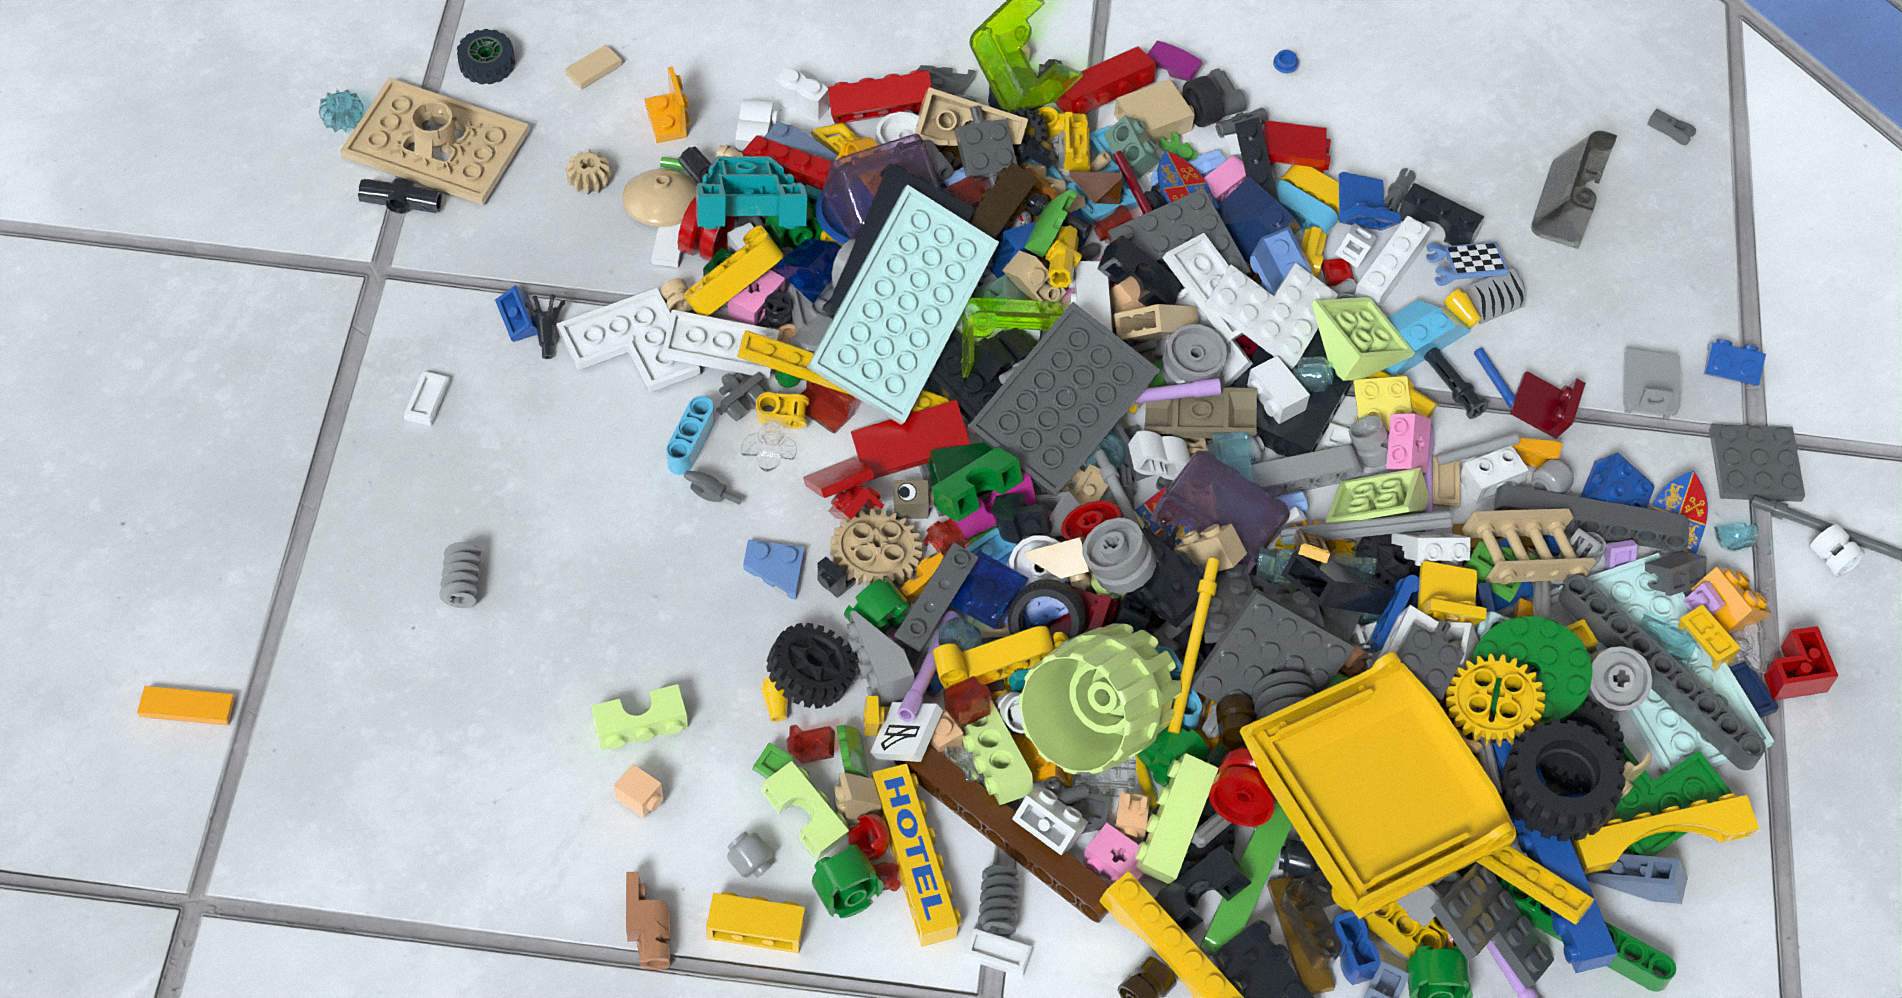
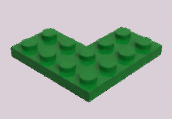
M1624 745L1623 765L1630 761L1634 766H1637L1639 762L1627 746ZM1698 751L1654 781L1644 770L1632 783L1633 787L1630 792L1620 799L1612 818L1613 820L1622 819L1623 822L1632 821L1634 816L1650 812L1651 816L1662 814V810L1673 806H1679L1681 810L1690 808L1691 803L1700 800H1707L1708 803L1717 802L1719 797L1731 794L1732 792L1702 753ZM1689 832L1657 833L1640 839L1628 848L1633 855L1654 856Z

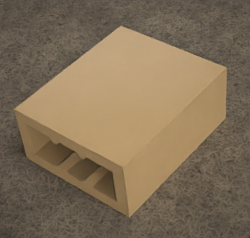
M1170 79L1116 98L1114 115L1119 121L1125 115L1134 119H1140L1147 128L1146 134L1154 144L1159 143L1161 137L1165 138V140L1170 139L1172 132L1177 133L1179 136L1192 131L1193 120L1195 119L1194 109L1186 103L1181 90L1175 87Z
M1157 304L1114 314L1116 333L1123 341L1147 342L1155 339L1156 342L1169 340L1177 328L1187 324H1199L1197 306Z

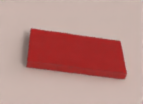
M957 400L910 413L902 425L890 419L851 431L858 459L872 468L875 477L873 479L927 464L930 450L970 445Z

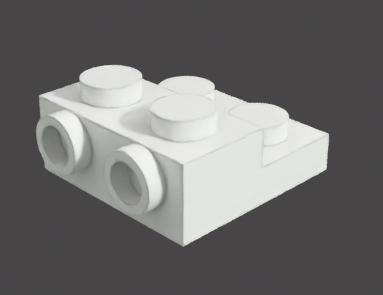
M1402 532L1392 534V544L1402 546L1404 558L1415 560V565L1420 566L1423 561H1441V564L1456 566L1458 561L1470 560V537L1447 532Z

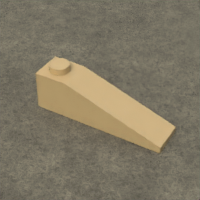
M929 87L925 92L919 111L914 138L922 141L930 140L937 146H958L954 133L955 128L972 124L973 119L970 108L981 106L983 120L995 121L1006 119L1012 145H1020L1028 119Z

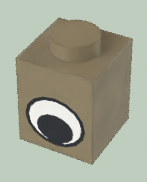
M894 480L893 502L894 512L897 513L896 519H928V509L934 508V496L932 491H928V480Z

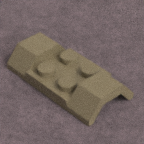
M1221 387V395L1146 402L1144 431H1151L1157 434H1172V436L1178 438L1228 439V435L1256 436L1257 388Z

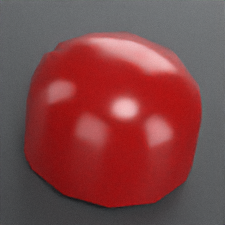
M877 814L859 816L857 820L860 823L849 829V846L857 845L861 851L865 852L870 861L879 859L886 853L889 847L890 831L888 825Z

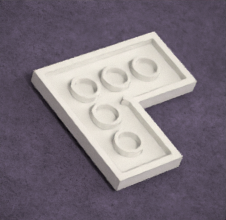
M1297 263L1289 269L1274 295L1270 294L1233 265H1230L1204 305L1274 357L1278 356L1287 367L1292 369L1298 363L1319 328L1312 303L1314 300L1336 299L1338 294Z
M658 288L556 324L557 331L577 370L629 352L649 392L700 374L699 365L661 358L671 313Z

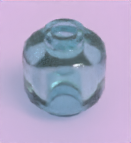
M1304 357L1299 360L1298 367H1293V375L1308 393L1324 392L1328 389L1329 385L1333 384V365L1328 363L1325 357Z
M955 617L941 626L938 643L939 646L956 644L961 652L981 646L982 635L975 625L963 618Z

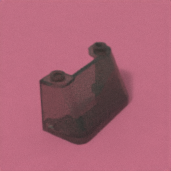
M1595 131L1552 161L1531 223V230L1536 236L1575 249L1579 248L1597 200L1596 194L1591 189L1585 187V185L1592 180H1595L1594 183H1600L1617 135L1606 131Z

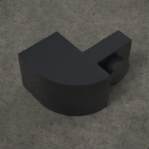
M1023 493L997 495L992 505V514L1000 537L1004 541L1020 543L1023 536L1051 533L1052 524L1045 504L1027 506Z

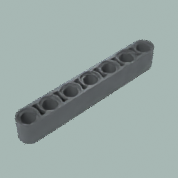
M1503 485L1496 490L1494 511L1569 509L1573 519L1565 528V533L1574 534L1580 528L1585 533L1595 532L1605 540L1616 542L1633 540L1639 546L1676 552L1685 550L1689 545L1690 521L1681 514L1513 485Z

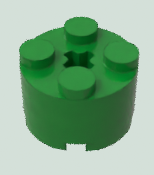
M807 199L806 226H799L797 229H787L779 226L777 216H768L766 219V228L779 248H793L796 252V258L810 254L813 243H818L821 239V233L824 231L818 223L815 207L809 199Z
M885 577L884 582L878 579L864 588L855 597L858 603L854 608L848 605L844 616L850 622V612L855 610L887 636L885 632L894 626L897 629L901 626L907 616L906 613L911 609V603Z
M1167 726L1157 735L1156 740L1150 746L1137 754L1139 760L1146 764L1153 773L1154 781L1160 786L1166 787L1171 777L1167 776V772L1174 759L1178 760L1185 753L1204 762L1208 761L1206 757L1209 755V749L1201 736L1192 728L1189 732L1181 728L1179 734L1168 732L1169 726Z
M857 845L849 846L843 852L831 858L823 857L814 865L816 871L812 877V886L832 917H834V914H838L840 918H848L864 911L871 905L869 899L874 894L879 897L883 891L882 880L865 852L861 851Z
M1421 946L1415 949V955L1406 963L1409 998H1473L1469 960H1467L1459 947L1433 949L1430 946Z

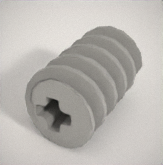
M458 542L449 545L445 549L444 568L442 570L443 578L440 584L439 596L444 603L450 606L469 608L476 603V598L474 597L477 594L475 586L478 584L476 576H478L480 571L477 566L481 562L478 556L482 552L476 544Z

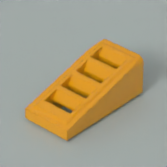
M1519 438L1520 443L1512 446L1516 449L1515 451L1525 465L1539 468L1547 460H1558L1563 443L1552 440Z

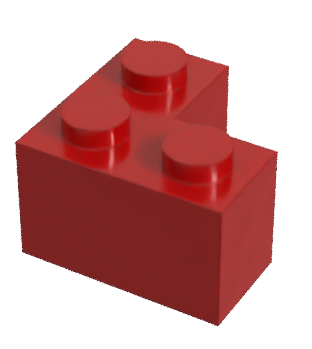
M1818 626L1791 630L1781 645L1784 657L1774 659L1764 674L1774 701L1827 693L1839 676Z

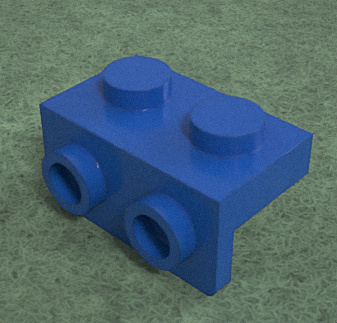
M1716 339V343L1711 342L1708 344L1707 350L1709 352L1704 369L1705 375L1755 386L1759 385L1766 354L1759 352L1758 347L1743 345L1742 348L1732 346L1733 342L1723 339Z

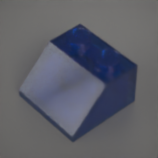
M806 239L777 263L774 268L814 304L833 287V264L841 246L837 242Z
M978 551L976 553V556L979 557L949 605L994 630L1004 629L1008 621L1009 608L1017 594L1026 586L1029 577L982 551Z

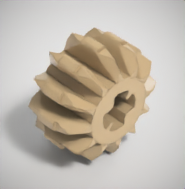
M589 149L584 154L578 151L577 157L570 156L566 167V175L570 186H574L577 192L584 189L586 194L590 190H595L598 193L600 187L607 186L611 170L607 158L602 157L600 151L592 154Z

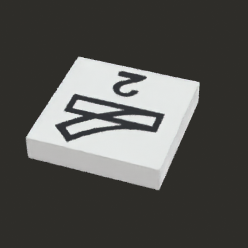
M892 702L870 754L876 759L921 762L943 710L937 704L921 703L914 720L907 722L900 719L897 714L902 702Z

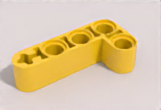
M759 225L748 231L743 237L745 246L684 293V299L696 314L709 316L782 259V251L763 226Z
M1038 626L961 652L956 644H944L935 648L932 654L940 682L947 692L957 694L1009 677L1015 670L1031 668L1055 648L1049 628Z
M1332 887V897L1337 905L1347 912L1352 911L1339 893ZM1397 902L1363 918L1370 930L1408 959L1415 955L1416 948L1422 946L1421 941L1424 943V946H1430L1433 949H1443L1449 933L1436 916L1438 925L1433 918L1423 927L1420 923L1412 920L1406 910ZM1397 923L1400 925L1401 931L1398 929Z

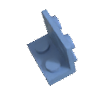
M1290 226L1262 237L1250 256L1251 267L1256 274H1259L1262 280V287L1272 295L1275 294L1289 269L1295 263L1310 274L1313 273Z

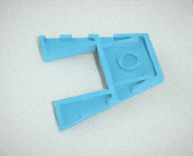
M1106 126L1089 133L1090 146L1094 152L1099 155L1102 151H1106L1111 156V161L1106 165L1108 169L1100 172L1121 173L1103 135L1111 127ZM1028 156L1025 157V159L1023 160V161H1027V162H1031V163H1034V164L1041 165V164H1039L1038 162H1036L1035 160L1031 159V158L1028 157ZM1053 165L1049 169L1046 168V176L1064 181ZM1123 175L1120 204H1094L1075 182L1069 184L1065 182L1066 191L1072 189L1078 192L1077 194L1085 196V206L1078 209V211L1092 225L1138 208V203Z

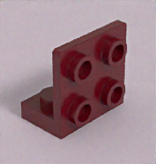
M1526 371L1521 377L1510 414L1557 439L1573 424L1586 383L1576 378L1569 386L1564 385L1562 389H1559Z
M1070 586L1080 595L1086 608L1087 621L1083 633L1112 624L1119 605L1117 600L1104 594L1097 595ZM1070 613L1051 622L1049 632L1052 641H1054L1053 635L1056 632H1063L1067 635L1070 631L1072 624Z

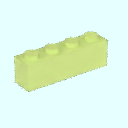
M1186 753L1178 760L1174 759L1167 772V776L1171 777L1168 786H1163L1157 797L1156 803L1160 804L1156 815H1151L1146 826V831L1149 832L1146 842L1140 843L1135 854V859L1138 860L1136 870L1167 884L1177 879L1219 768Z

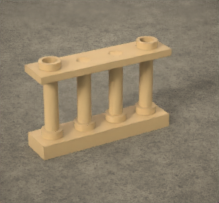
M1569 509L1474 511L1462 528L1466 537L1482 538L1495 566L1485 578L1486 582L1508 584L1511 582L1566 580L1568 576L1573 574L1586 577L1596 563L1594 558H1577L1564 532L1567 525L1573 519ZM1542 535L1554 536L1565 559L1553 558ZM1519 536L1531 538L1541 560L1529 559ZM1495 537L1507 538L1517 561L1505 560Z

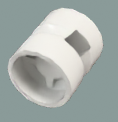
M1839 524L1832 525L1824 530L1810 545V548L1820 559L1827 560L1826 566L1836 577L1843 576L1851 571L1865 557V552L1856 542L1848 541L1849 535Z
M1006 691L1000 694L995 700L994 705L1007 729L1018 733H1025L1022 727V713L1019 708L1020 693Z

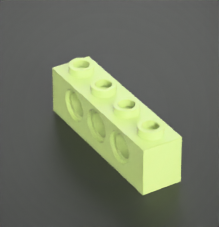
M988 692L954 702L955 715H952L951 718L963 732L962 740L967 753L972 752L978 774L983 773L989 795L994 794L999 805L1026 797L1029 793L1033 792L1032 773Z

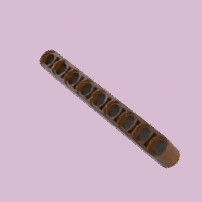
M928 744L921 762L894 760L897 766L907 764L910 774L915 773L918 784L1086 917L1096 923H1100L1109 913L1099 901L1106 889L1110 887L1109 884L1068 852L1060 855L1012 820L1016 814L1014 810L1006 804L999 805L994 795H989L986 788Z

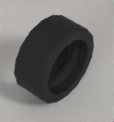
M1201 76L1187 81L1183 85L1182 96L1186 103L1194 109L1195 119L1193 123L1196 126L1206 127L1222 119L1223 103L1216 85L1209 77Z

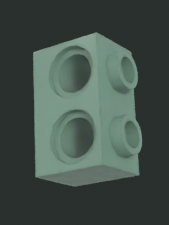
M1125 115L1103 135L1112 153L1122 151L1136 179H1140L1159 163L1160 159L1156 153V145L1146 134L1147 128L1140 119H1134Z

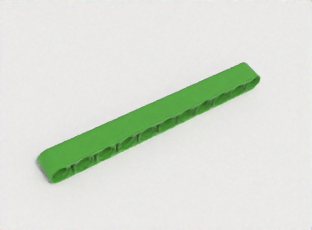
M1338 672L1326 689L1350 678ZM1278 802L1272 818L1265 824L1255 827L1239 861L1240 866L1252 883L1229 901L1222 897L1199 948L1210 954L1216 952L1244 930L1291 829L1292 823Z

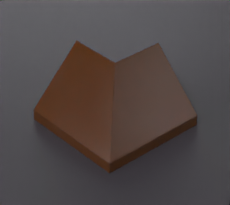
M1069 171V177L1094 204H1120L1122 173Z

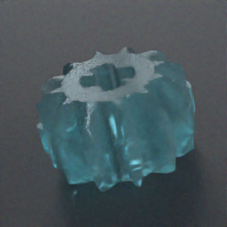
M337 89L334 94L327 92L326 98L320 99V118H322L326 128H332L335 133L340 129H343L345 132L350 127L355 129L357 123L363 117V103H361L357 93L351 94L348 89L344 92H340Z

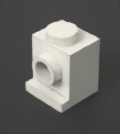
M1354 223L1335 254L1358 267L1377 237Z

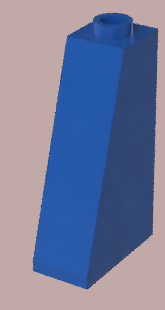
M1078 210L1071 212L1080 219L1087 221ZM1036 222L1004 231L992 260L993 266L989 268L997 279L1005 275L1002 270L1019 250L1033 256H1038L1024 248ZM1089 233L1084 239L1078 236L1077 249L1085 245Z

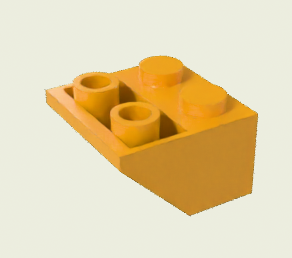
M1715 567L1691 588L1694 591L1705 582L1712 584L1726 604L1713 617L1727 633L1737 634L1772 614L1766 607L1768 605L1766 599L1760 593L1752 591L1748 586L1750 580L1739 570Z

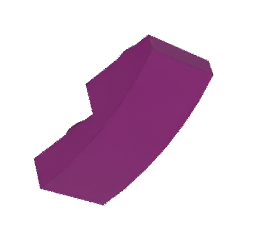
M1158 40L1147 53L1155 62V67L1167 70L1170 77L1185 81L1192 80L1203 65L1202 60L1189 52Z

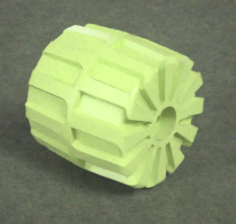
M1111 624L1106 627L1096 628L1065 641L1030 668L1025 676L1026 682L1023 692L1019 694V708L1023 718L1022 727L1027 738H1030L1038 749V754L1047 762L1050 761L1063 768L1064 772L1075 775L1081 772L1097 774L1115 767L1145 750L1156 740L1157 735L1170 725L1175 715L1174 710L1171 708L1172 701L1182 693L1181 681L1171 679L1169 672L1176 668L1175 662L1167 650L1161 653L1155 650L1158 640L1148 632L1140 630L1133 633V627L1127 624Z

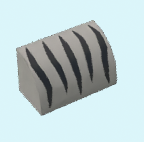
M1514 268L1508 269V275L1491 276L1468 285L1466 291L1478 314L1482 317L1479 324L1525 306L1524 287Z

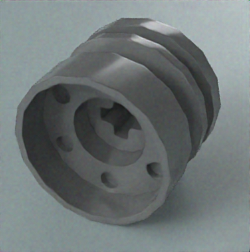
M1285 671L1268 675L1258 681L1253 687L1251 695L1254 710L1258 716L1257 720L1314 695L1315 688L1311 678L1304 673Z

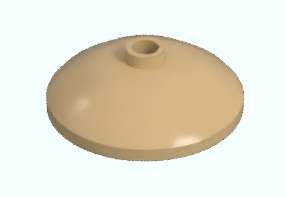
M648 170L635 176L627 183L622 195L623 206L633 219L643 224L656 227L677 225L681 223L688 205L696 197L697 183L688 175L676 170Z

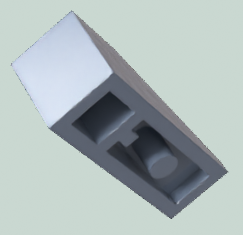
M778 121L764 136V138L835 162L838 156L799 128Z
M1621 854L1619 859L1607 870L1585 874L1587 881L1646 900L1682 904L1688 880L1680 859Z

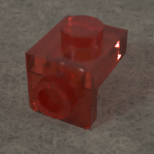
M951 518L943 523L937 521L926 530L927 535L923 541L926 546L932 544L936 551L944 557L953 543L958 544L964 549L970 545Z
M791 725L789 737L786 740L787 749L802 764L834 758L835 730L830 726L802 731L797 725Z

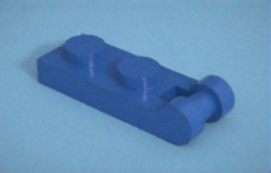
M1409 575L1396 581L1393 589L1395 593L1382 616L1380 615L1367 642L1371 650L1375 652L1382 650L1398 614L1407 608L1406 604L1411 593L1419 590L1420 579L1417 576Z

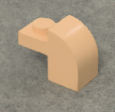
M1129 276L1118 285L1114 284L1109 289L1110 305L1116 311L1115 313L1145 307L1138 301L1140 286L1132 276ZM1114 314L1111 316L1112 330L1116 328Z

